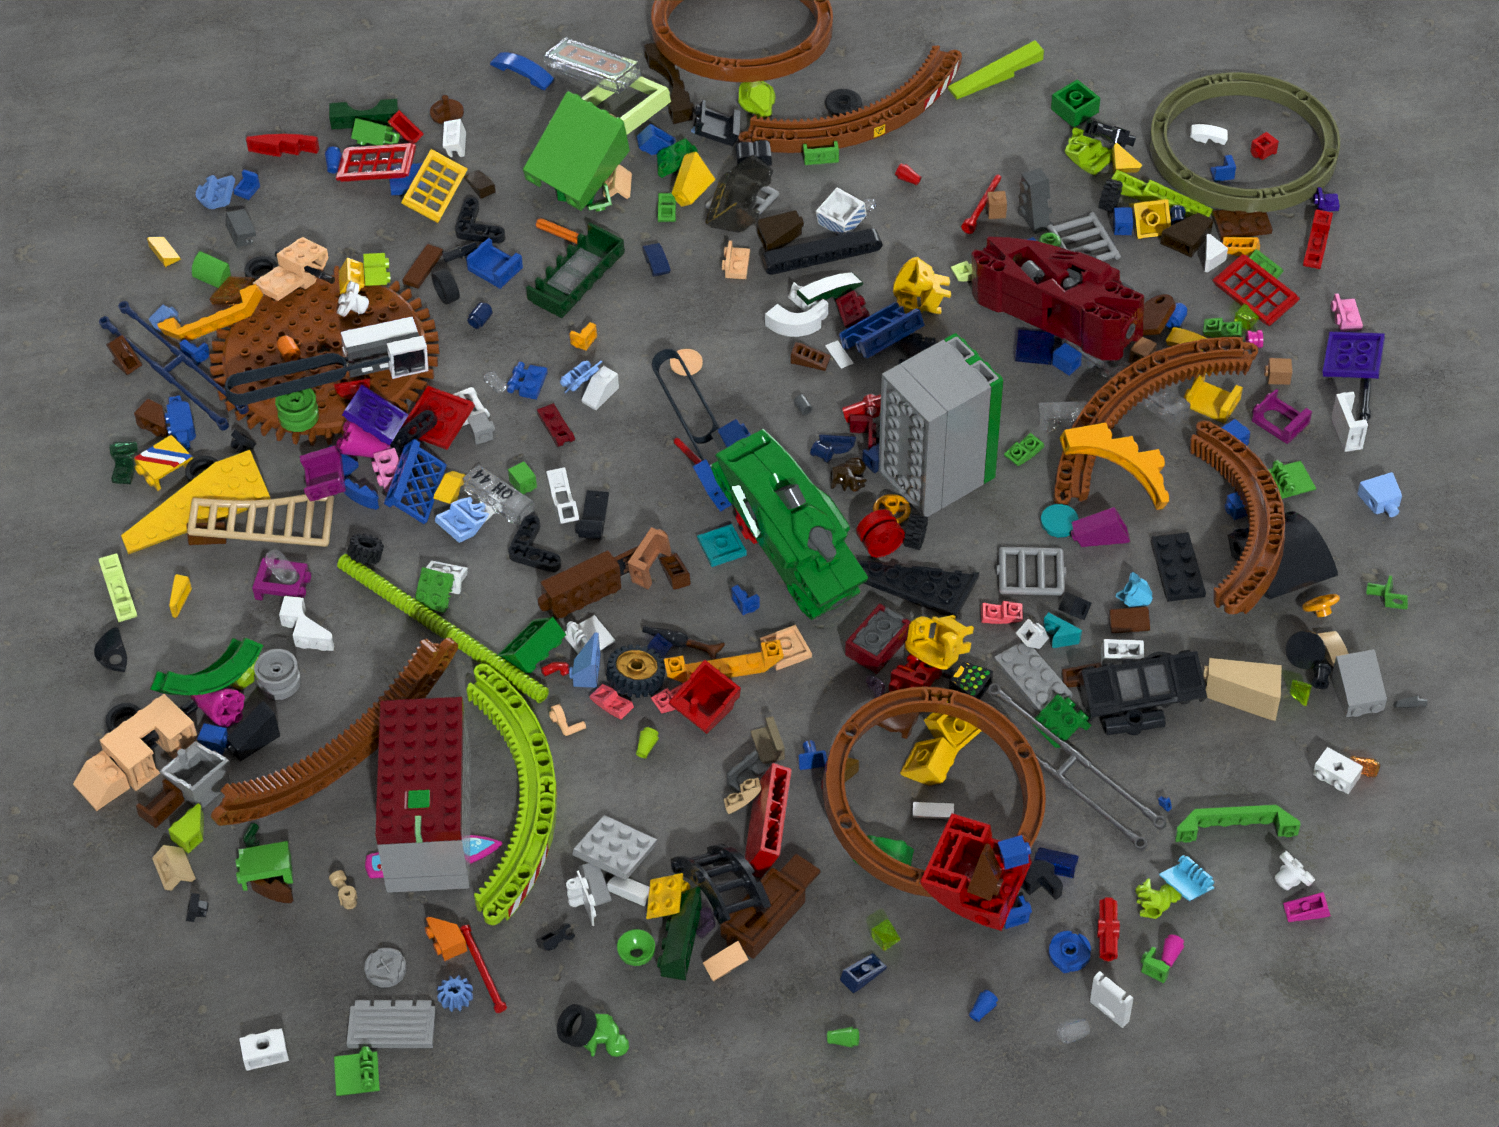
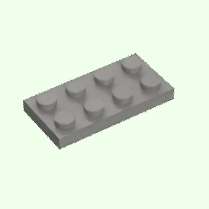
M1023 641L994 657L996 665L1038 714L1057 694L1064 698L1067 696L1072 698L1073 693L1037 651L1032 647H1027Z

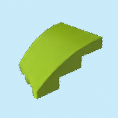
M1074 127L1072 129V137L1068 140L1069 144L1066 146L1065 154L1081 169L1095 176L1113 160L1112 149L1103 147L1100 140L1083 136L1084 130Z

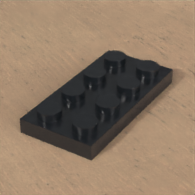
M1189 532L1152 536L1151 544L1167 602L1204 598L1206 591Z

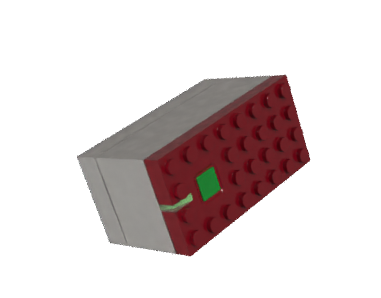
M463 697L380 701L375 836L386 891L391 893L470 888L471 749Z

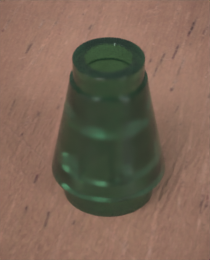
M136 441L113 442V444H110L111 458L119 460L138 452Z

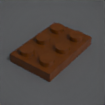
M1212 211V218L1221 241L1224 237H1252L1272 234L1273 229L1266 212Z

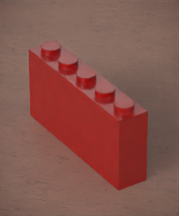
M775 763L771 764L760 779L762 790L753 799L745 859L755 871L752 875L759 878L764 876L780 856L792 769Z

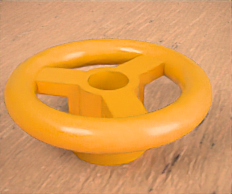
M896 494L881 496L875 501L873 506V512L879 510L881 503L893 515L897 512L905 511L900 518L896 519L899 524L904 522L911 512L909 502L904 497Z
M1327 594L1313 598L1302 605V610L1306 612L1315 611L1317 617L1330 615L1332 613L1330 606L1336 604L1340 600V596L1337 594Z

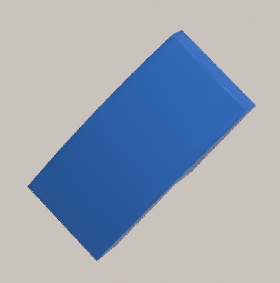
M349 478L345 480L346 491L344 494L364 507L375 510L379 508V497L374 490H370L366 485L360 488L357 483H353Z

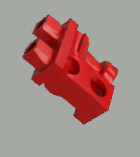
M910 653L907 656V664L905 666L898 665L891 672L889 692L911 687H931L935 679L941 677L942 669L930 668L929 664Z

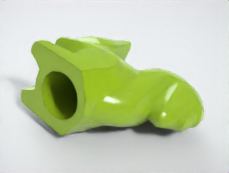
M1149 878L1135 889V893L1141 898L1137 900V903L1144 907L1140 911V916L1153 919L1160 917L1162 912L1170 907L1171 902L1176 903L1182 896L1168 883L1162 885L1159 891L1152 889Z

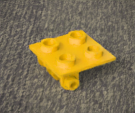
M683 873L650 880L646 919L680 912L681 892L690 889V884L683 880Z

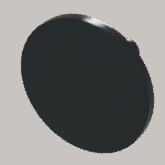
M1299 631L1288 639L1285 651L1288 660L1294 666L1301 669H1310L1322 662L1326 648L1324 641L1318 634L1312 631Z

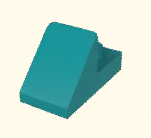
M1049 612L1044 617L1043 627L1049 634L1054 635L1052 648L1076 645L1081 642V629Z

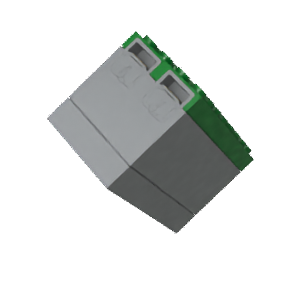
M957 333L882 373L879 473L909 502L919 515L926 517L986 484L996 476L1004 381L1002 376L996 373L990 364L985 362L977 351L973 350L965 339L961 338Z

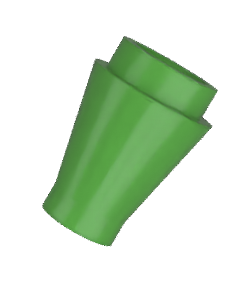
M852 1026L828 1031V1044L850 1048L858 1046L859 1029H854Z

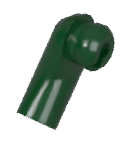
M250 823L242 838L246 848L260 845V841L255 837L260 827L255 823Z

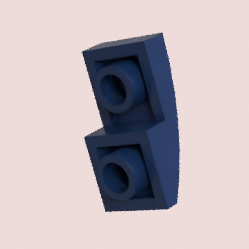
M660 243L642 247L653 277L670 273L671 269Z

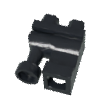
M1090 119L1087 120L1083 136L1092 139L1101 136L1102 139L1109 141V143L1116 144L1117 142L1124 148L1126 145L1133 147L1136 136L1129 135L1130 131L1116 126L1112 127Z

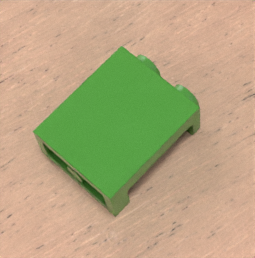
M288 841L238 849L239 858L235 860L237 871L239 872H236L238 884H242L243 891L248 890V881L282 875L286 884L293 883L292 861Z

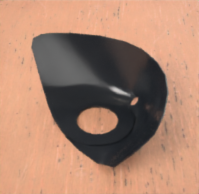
M114 627L107 631L95 644L94 656L106 669L125 672L127 654L119 629ZM113 655H120L122 657L121 662L118 664H111L109 660Z

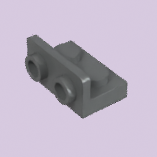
M754 751L750 755H746L736 767L733 766L727 772V785L736 793H740V784L747 779L758 777L760 780L769 767L758 759V753Z

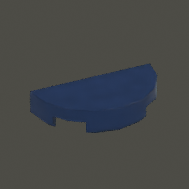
M819 434V441L827 447H834V454H842L854 447L856 437Z

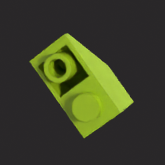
M199 803L190 808L181 819L175 821L168 829L171 840L188 854L203 841L204 814Z

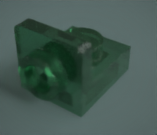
M115 454V467L111 477L112 483L131 484L135 472L133 456Z

